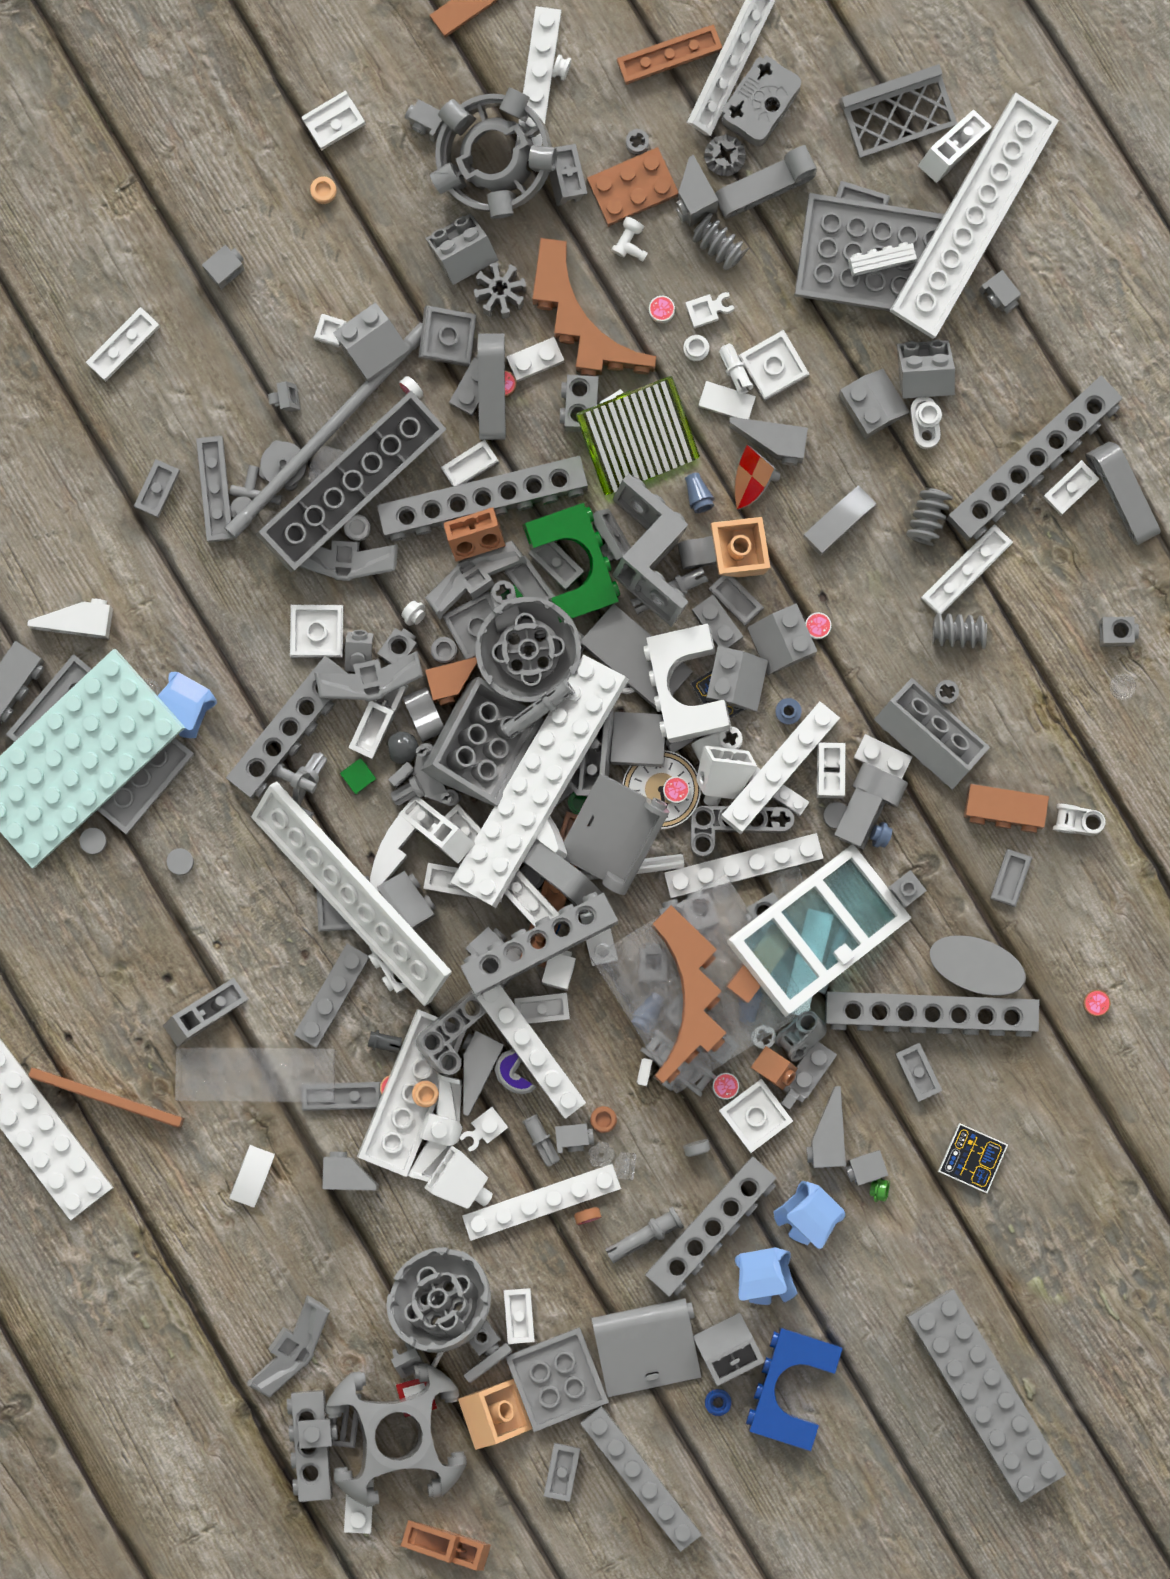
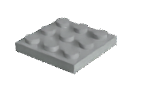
M580 1327L505 1357L534 1432L609 1403Z

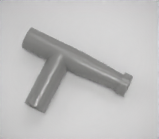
M249 465L245 486L231 485L229 495L248 497L253 500L261 492L254 490L259 467ZM275 495L270 500V503L281 505L282 495Z

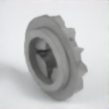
M725 134L723 136H715L707 144L704 158L706 165L712 172L721 176H730L737 173L743 167L746 153L744 145L737 137ZM720 146L725 151H733L729 157L731 164L725 158H718L721 155Z

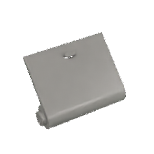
M600 773L564 840L567 851L565 860L602 879L603 885L611 891L626 895L669 814V810L666 808L667 804L657 798L651 800Z
M683 1298L591 1318L608 1397L701 1378L690 1319L695 1318L691 1302L686 1303V1299Z

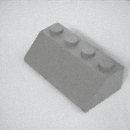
M913 678L903 686L874 719L883 730L893 736L902 747L911 752L921 764L929 768L952 790L990 748Z

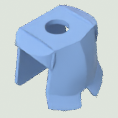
M179 672L169 673V683L158 695L161 701L184 725L185 729L179 733V736L184 738L197 737L206 711L217 704L216 698L209 689Z
M806 1181L800 1182L796 1193L782 1206L774 1210V1219L778 1226L786 1223L792 1226L789 1232L790 1238L805 1245L811 1242L818 1249L823 1248L836 1223L841 1222L845 1218L844 1209L819 1185Z
M774 1247L737 1255L735 1263L740 1269L739 1299L741 1301L749 1300L750 1303L770 1305L774 1295H779L783 1302L794 1298L798 1292L788 1266L791 1258L790 1251Z

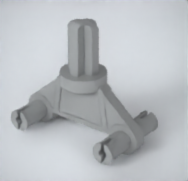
M424 743L417 747L413 776L409 778V783L391 793L392 800L397 806L416 796L419 798L428 797L448 806L456 805L461 800L460 792L454 789L448 790L446 785L421 771L433 748L432 744Z
M320 752L314 753L306 766L300 767L296 773L283 766L277 773V777L291 783L290 786L293 787L292 799L299 806L306 791L313 794L317 788L318 774L327 762V758ZM301 807L312 819L314 812Z

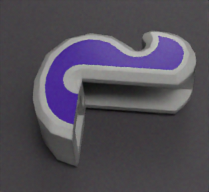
M511 1049L502 1053L497 1059L495 1066L498 1081L507 1090L516 1094H527L535 1090L536 1086L515 1073L522 1063L516 1052Z

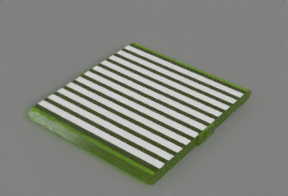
M673 376L665 377L633 391H627L613 399L576 414L604 495L615 493L622 480L628 474L639 478L641 481H647L700 457Z

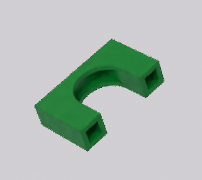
M584 503L522 525L530 549L557 540H570L579 544L587 553L590 569L584 583L575 590L548 599L565 611L571 619L619 602L617 597L620 596V590L616 581L612 582L609 572L612 571L607 556L603 557L600 547L603 546L601 536L598 531L594 533L591 522H594L590 507L586 508Z

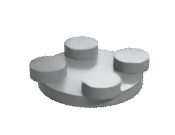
M273 441L262 455L261 467L259 468L260 477L270 482L301 449L290 442ZM309 460L283 488L289 491L297 488L298 482L305 474L306 465Z

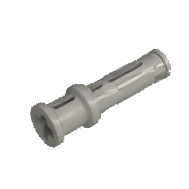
M673 1207L669 1208V1212L657 1219H650L649 1225L606 1248L605 1250L613 1264L655 1239L663 1240L666 1234L676 1228L682 1229L684 1225Z

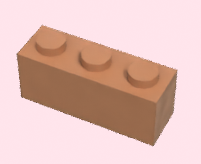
M970 784L967 790L964 817L970 818L969 823L985 825V821L996 822L995 827L1011 829V825L1021 826V831L1037 833V829L1041 830L1045 827L1049 796Z

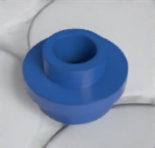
M722 1389L710 1391L705 1398V1407L712 1415L722 1416L731 1408V1397ZM716 1397L723 1399L721 1407L713 1405V1400Z

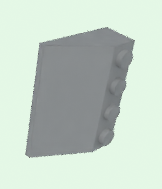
M477 677L467 682L421 771L446 786L497 807L503 797L505 787L526 753L543 717L524 729L513 739H510L504 732L502 725L527 707L518 701L502 696L485 680Z

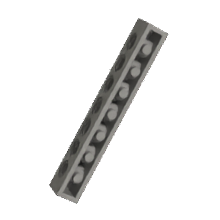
M1101 375L947 517L948 522L967 542L973 537L976 540L979 539L988 530L985 526L991 520L996 523L1007 513L1004 508L1012 502L1016 505L1026 495L1023 491L1029 485L1034 488L1045 478L1042 475L1044 471L1049 467L1054 470L1064 460L1061 456L1067 450L1072 453L1083 443L1080 438L1086 433L1091 436L1102 425L1099 421L1105 415L1109 418L1112 417L1121 408L1118 404L1123 397ZM1087 404H1097L1100 410L1099 413H1090L1087 410ZM1076 420L1079 422L1081 429L1079 431L1070 430L1068 421ZM1052 437L1058 438L1062 443V447L1059 449L1052 448L1049 445V439ZM1030 456H1040L1043 464L1041 466L1032 465ZM1018 472L1022 474L1024 482L1021 484L1014 483L1011 480V473ZM993 490H1001L1005 495V499L1003 501H996L993 499L991 492ZM975 507L983 508L986 512V517L983 519L976 518L972 513V509Z
M576 456L377 505L385 539L391 538V541L394 542L405 539L406 534L416 532V535H424L432 532L431 528L439 526L445 529V522L492 507L495 510L496 516H502L508 513V509L516 507L521 511L532 508L533 503L543 501V504H551L557 502L558 497L568 495L569 498L584 495L583 491L588 490L581 457ZM563 476L567 482L563 487H556L552 484L553 478ZM531 482H537L541 485V490L535 494L530 493L526 489L527 485ZM506 488H512L515 490L516 495L513 499L506 500L501 496L502 491ZM481 494H486L491 500L488 505L480 506L476 503L477 497ZM460 500L464 502V510L454 512L450 508L454 501ZM429 507H437L440 510L436 518H428L425 515ZM404 513H411L414 515V521L409 525H405L400 522V517Z
M826 992L825 1024L831 1025V1030H847V1025H856L858 1031H873V1026L884 1027V1032H899L900 1027L910 1028V1033H926V1028H935L937 1034H952V1029L963 1030V1035H979V1030H987L990 1036H1005V1031L1016 1032V1037H1032V1032H1039V1000ZM849 1004H854L859 1008L860 1013L856 1019H850L846 1016L845 1009ZM880 1005L884 1007L886 1016L883 1020H876L872 1016L874 1006ZM902 1006H907L912 1011V1017L909 1021H903L899 1018L898 1011ZM928 1007H933L938 1011L939 1017L935 1022H929L925 1018V1011ZM955 1008H959L965 1013V1019L962 1023H956L952 1020L951 1013ZM981 1009H986L991 1014V1021L988 1024H982L978 1020V1013ZM1008 1010L1014 1011L1018 1016V1020L1014 1025H1009L1005 1022L1004 1015Z

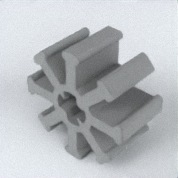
M491 263L490 270L494 275V279L491 280L483 275L482 271L476 276L477 285L481 284L486 288L474 289L476 303H479L481 300L489 299L487 304L483 305V312L489 317L492 316L495 306L500 304L501 318L506 319L510 317V309L507 308V302L517 306L518 310H521L524 305L523 296L519 297L514 293L526 292L525 279L521 278L520 281L511 282L514 277H517V268L511 264L505 276L500 277L499 263ZM498 286H502L504 290L503 295H498V292H496Z

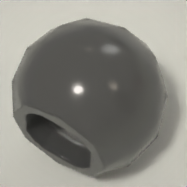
M399 731L388 739L391 761L396 764H405L417 757L416 749L419 745L415 737L410 733Z

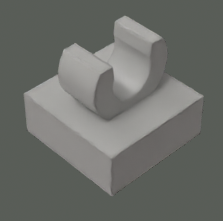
M287 381L276 383L278 392L268 394L269 405L275 404L276 407L280 406V409L289 412L300 410L297 385Z
M405 1343L407 1347L406 1352L399 1355L396 1349L392 1351L395 1358L391 1359L402 1379L414 1373V1366L424 1363L416 1348Z

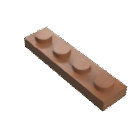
M713 24L617 58V64L624 83L627 85L718 53L722 50V45Z

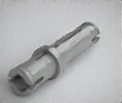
M700 566L698 569L681 577L680 575L675 576V580L668 582V584L685 595L688 593L687 590L708 582L706 575L695 579V577L704 574ZM637 597L630 599L633 606L642 603ZM644 603L634 608L637 615L649 609Z
M564 679L549 692H543L541 698L503 724L502 728L507 736L513 739L549 711H555L562 701L575 694L571 684Z

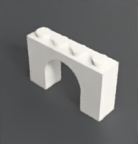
M704 624L647 637L648 645L644 646L646 660L651 661L653 671H649V677L652 687L657 686L658 696H655L654 700L657 712L662 711L664 721L659 722L662 736L667 737L670 743L732 730L725 700L698 706H687L676 701L670 692L671 676L681 663L690 659L716 654L710 626Z

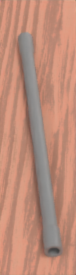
M421 322L404 339L411 352L420 345ZM408 355L370 382L366 380L243 511H240L224 529L236 539L250 525L253 518Z

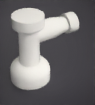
M626 217L623 222L625 230L617 245H613L611 251L621 257H625L628 253L643 262L648 253L640 250L637 246L631 244L630 241L634 234L642 232L644 226L635 219Z

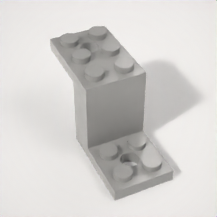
M628 474L622 480L612 500L647 531L624 554L612 576L672 627L681 616L688 601L680 590L673 589L666 583L665 578L659 572L653 570L678 544L688 524L680 513L673 512L666 506L660 496L652 494L639 478Z

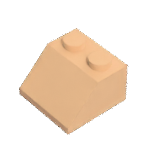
M762 517L713 522L710 524L719 575L738 578L764 575L771 568Z
M514 1378L458 1399L475 1450L498 1444L533 1429Z

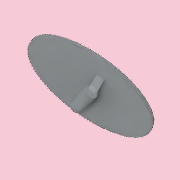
M948 936L936 941L930 949V959L937 971L952 983L966 990L984 995L1002 996L1019 991L1025 984L1026 974L1021 963L1008 951L989 941L970 936Z

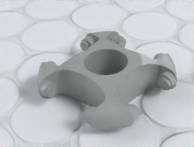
M428 1363L414 1366L415 1379H419L420 1383L427 1382L425 1389L419 1393L394 1401L361 1400L357 1397L356 1391L362 1390V1386H366L365 1373L359 1371L351 1372L335 1388L326 1404L329 1418L342 1417V1413L345 1412V1405L348 1404L353 1406L357 1414L363 1435V1456L360 1472L353 1477L352 1470H348V1467L334 1468L335 1472L333 1474L334 1482L350 1498L366 1507L379 1504L378 1490L374 1491L373 1487L367 1488L368 1482L374 1477L399 1469L433 1470L436 1472L437 1478L430 1480V1484H427V1491L429 1497L437 1498L444 1496L455 1485L467 1465L464 1451L452 1452L451 1457H448V1465L441 1464L438 1459L431 1435L432 1402L438 1393H440L441 1399H445V1403L457 1402L459 1390L449 1377ZM394 1412H404L411 1415L418 1427V1440L414 1448L406 1455L400 1457H387L382 1454L375 1442V1430L379 1422L386 1415Z

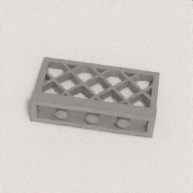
M940 64L839 99L859 158L957 125L941 76ZM938 84L940 95L937 101L923 95L928 85ZM922 88L920 93L914 91L916 89ZM907 92L918 97L912 110L899 104L902 95ZM898 96L896 102L890 99ZM941 98L943 100L944 106L939 103ZM921 99L934 105L928 118L915 112ZM881 101L894 105L888 118L874 112ZM874 104L871 110L866 108V106ZM896 107L910 113L904 126L891 120ZM937 107L947 112L950 122L940 125L931 120ZM861 109L869 113L864 126L853 121L851 111ZM872 115L885 121L880 134L866 128ZM913 115L926 122L921 132L915 133L907 128ZM888 124L902 130L897 140L891 141L883 137ZM929 124L935 126L933 128L927 129ZM856 128H858V129L861 130L859 136H858V133H857ZM864 132L877 138L874 147L863 151L860 142ZM904 132L911 134L902 138ZM880 140L886 142L885 144L878 146Z

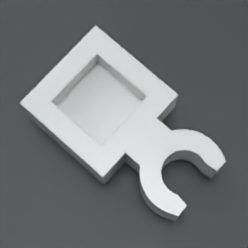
M729 293L720 294L717 300L712 301L709 294L685 302L693 328L695 329L718 321L717 313L719 312L723 314L733 312V305L724 307L721 303L724 299L730 297Z
M491 1107L471 1122L475 1130L464 1132L460 1136V1140L462 1141L467 1136H471L474 1139V1144L468 1150L473 1151L478 1147L479 1140L483 1138L488 1144L505 1131L508 1126L495 1109Z

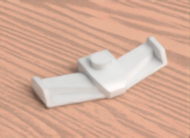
M439 1073L437 1075L439 1095L436 1114L426 1113L419 1137L427 1140L408 1173L409 1177L427 1182L450 1147L459 1141L462 1132L460 1112L463 1080Z

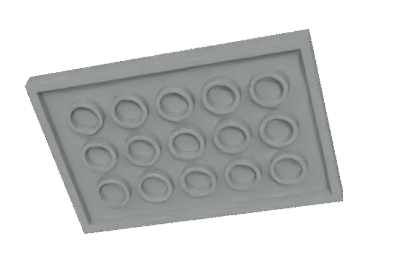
M809 193L794 296L890 311L945 214ZM908 242V244L913 243L917 257L915 262L852 277L848 264L851 255L856 253L864 255L874 249L881 251L887 246H892V248L899 247L898 244Z
M73 654L6 735L15 742L92 669ZM174 738L97 811L128 835L195 754Z

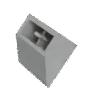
M471 213L458 218L454 223L443 229L434 231L432 235L425 238L444 273L453 285L489 266L491 263L498 261L488 236Z
M932 340L930 342L909 341L897 344L899 381L903 399L955 395V366L949 340Z
M740 1312L693 1336L717 1386L765 1362Z

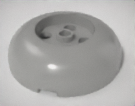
M538 597L514 598L496 607L482 623L476 639L477 664L486 682L502 696L519 702H536L541 698L543 692H549L564 679L568 681L571 674L575 675L581 658L580 636L570 616L554 603ZM518 606L521 614L515 619V625L508 626L503 632L497 633L495 618L498 615H502L504 611ZM537 631L545 632L546 638L544 641H536L534 636ZM511 634H517L520 637L518 644L512 645L509 643L508 638ZM527 646H531L534 649L530 656H527L526 653L524 654V648ZM540 657H546L549 660L547 667L541 668L538 666L537 661ZM514 660H520L523 663L521 670L515 671L512 669L511 664Z
M446 1247L423 1251L407 1261L395 1275V1282L391 1293L387 1296V1314L396 1334L410 1346L432 1353L451 1351L470 1341L485 1323L491 1305L490 1284L479 1263L463 1251L451 1250ZM453 1283V1290L445 1291L446 1284ZM426 1298H427L428 1304H427V1305H424V1302H425V1300H426ZM463 1304L459 1311L455 1310L457 1305ZM436 1317H441L437 1319L435 1325H432V1322Z

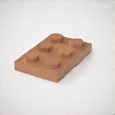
M658 147L587 178V182L607 226H611L624 220L626 217L634 216L678 196V190Z

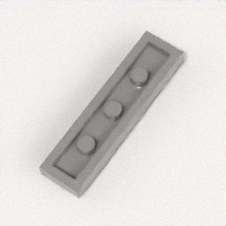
M223 436L196 438L207 542L234 540L224 529L232 521Z
M348 943L346 944L295 1031V1036L318 1048L369 960L367 954Z

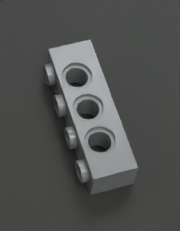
M325 1390L291 1393V1398L287 1399L288 1415H293V1425L289 1426L290 1442L295 1443V1452L291 1453V1467L297 1470V1479H293L294 1496L298 1495L299 1502L332 1499L329 1447H316L313 1453H307L303 1448L300 1449L298 1421H300L301 1413L305 1411L311 1412L315 1420L327 1418ZM312 1465L317 1468L318 1477L316 1479L310 1480L305 1477L304 1469L306 1466Z

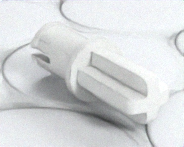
M732 344L723 345L719 353L727 368L726 374L731 376L738 394L747 393L748 389L751 390L753 388V384L750 382L745 371L746 365L740 361Z

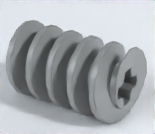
M710 213L695 228L692 240L695 243L702 240L700 248L704 250L710 247L708 255L714 256L717 254L715 261L717 263L725 261L723 269L729 270L744 257L749 248L741 250L742 240L734 244L735 234L726 237L727 227L721 230L717 229L720 220L711 223L710 220L713 214Z
M927 487L925 488L926 490L920 491L919 496L923 500H919L916 503L920 510L913 512V516L917 520L910 521L909 525L913 529L907 530L906 535L916 542L934 546L930 542L931 539L940 538L934 532V529H943V526L937 520L946 519V516L940 511L949 510L950 508L944 503V500H952L953 497L941 490Z
M937 613L933 621L932 645L938 639L940 646L943 647L947 639L950 642V646L954 647L956 641L959 640L961 648H964L966 642L970 641L972 649H975L977 642L980 641L982 649H985L987 622H984L983 616H978L974 623L972 615H968L964 622L961 614L957 615L955 621H953L951 614H947L943 621L941 614Z

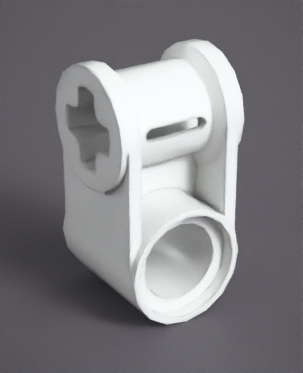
M732 727V730L707 735L692 743L691 746L700 762L704 745L738 750L742 745L743 739L739 729ZM728 733L732 736L737 735L735 745L733 746L730 743L725 744L723 742L726 740V734Z
M1068 804L1056 805L1058 816L1056 825L1053 826L1054 831L1095 836L1105 826L1104 815L1099 811ZM1066 813H1067V814H1068L1067 823L1065 824ZM1090 816L1096 817L1099 820V828L1096 830L1089 829L1086 826V818Z

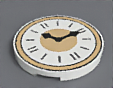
M666 750L663 767L629 766L623 779V785L651 800L657 798L667 804L666 808L669 810V814L661 829L673 828L685 822L696 809L701 794V789L696 779L697 772L693 765L683 756ZM675 776L685 779L690 789L686 800L676 804L669 802L663 794L665 782Z

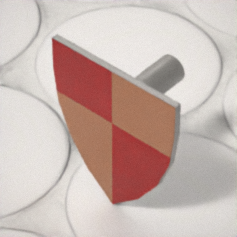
M748 444L737 468L735 480L737 510L746 508L757 501L765 492L770 481L778 482L780 480V473L775 471L776 468Z

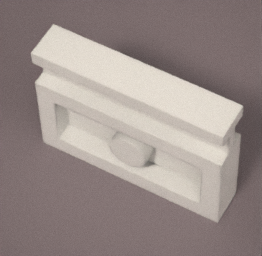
M346 90L301 117L321 151L366 125Z

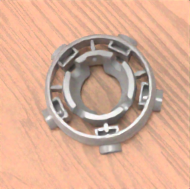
M509 87L506 95H479L462 104H459L455 99H451L440 109L438 117L444 123L436 142L435 158L437 170L430 173V178L440 194L449 191L462 203L477 210L490 212L491 219H499L514 215V208L525 204L540 191L548 178L549 172L554 171L556 168L557 148L552 147L548 131L542 119L532 108L527 106L530 99L529 96ZM500 106V110L524 122L530 117L537 127L526 132L515 121H508L501 117L488 118L485 109ZM479 112L482 121L473 126L465 135L461 144L460 157L456 158L457 167L451 163L453 141L456 134L462 136L476 120L473 115ZM491 130L500 131L505 135L516 133L521 144L513 148L510 164L503 171L496 174H486L472 168V145L477 143L481 136ZM541 134L543 146L533 145L531 138ZM529 159L530 169L539 173L532 185L526 190L522 184L531 174L526 169ZM463 177L481 190L485 188L491 190V193L487 194L488 204L477 202L463 192L462 189L467 187ZM518 188L522 195L516 198V194L511 191Z

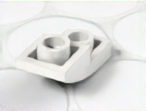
M249 1145L229 1199L254 1208L275 1154Z

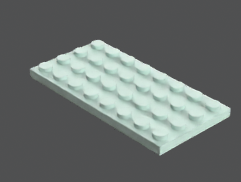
M116 649L107 654L0 755V832L32 869L36 868L185 729L184 725Z

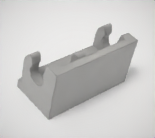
M576 144L555 147L557 148V164L555 170L549 172L556 205H564L571 199L577 202L584 195H587V189Z
M856 787L834 835L841 841L854 845L864 851L872 829L884 808V800Z

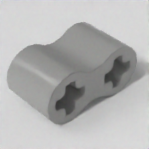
M712 536L685 540L678 543L683 570L717 564Z
M427 687L402 697L421 741L424 742L440 735L444 725Z
M863 763L852 787L854 789L857 787L878 796L888 805L898 807L908 782L875 766Z

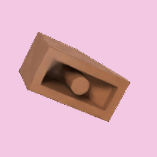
M476 657L425 670L434 703L439 702L440 706L454 703V698L460 697L478 666Z

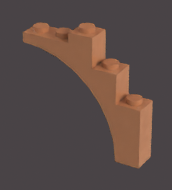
M541 238L533 291V305H537V308L541 310L557 308L554 337L559 339V342L574 344V341H579L576 372H580L581 376L602 375L603 365L608 366V369L613 371H623V368L634 369L633 372L646 375L649 374V371L654 372L656 356L639 353L616 343L602 333L589 320L580 307L568 277L566 265L567 241Z
M672 905L651 925L664 941L675 961L681 979L683 995L682 1022L676 1042L667 1060L654 1075V1078L661 1084L666 1080L671 1083L681 1073L677 1068L684 1061L689 1064L699 1054L696 1050L698 1047L705 1053L710 1050L716 1052L725 1042L722 1037L726 1034L703 1011L705 1008L710 1011L721 1000L718 995L722 991L699 970L701 966L706 969L716 959L713 954L717 949Z

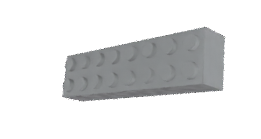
M410 391L255 535L292 573L434 442L446 428L420 399Z
M948 1289L906 1315V1318L1016 1499L1021 1503L1066 1475L1065 1471L954 1289Z

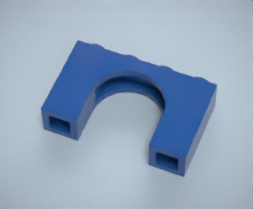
M780 1327L779 1333L774 1332L769 1347L774 1349L771 1358H765L762 1373L766 1375L763 1384H757L754 1398L758 1399L755 1410H749L746 1424L750 1425L749 1431L811 1451L819 1425L792 1416L779 1407L775 1398L776 1381L784 1370L800 1364L809 1365L835 1374L843 1348Z

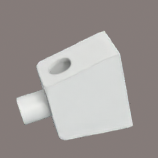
M704 745L696 779L702 793L705 795L703 800L708 806H718L721 798L736 799L757 768L749 751Z
M453 1146L450 1147L424 1187L433 1195L467 1209L474 1200L482 1206H486L493 1195L492 1192L483 1187L488 1177L461 1151Z

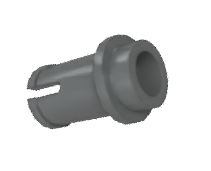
M379 1030L376 1032L371 1031L368 1047H372L374 1051L377 1048L399 1054L402 1037L381 1034Z

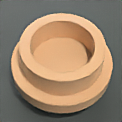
M420 1081L413 1087L412 1099L418 1106L430 1107L438 1099V1089L430 1081Z

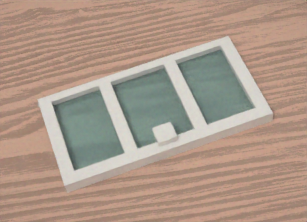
M850 845L727 940V943L786 1017L910 920L911 916L854 845Z

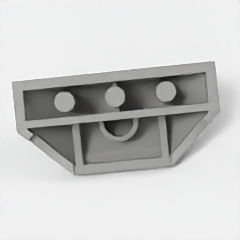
M613 708L568 784L578 796L589 795L600 773L609 777L614 724Z

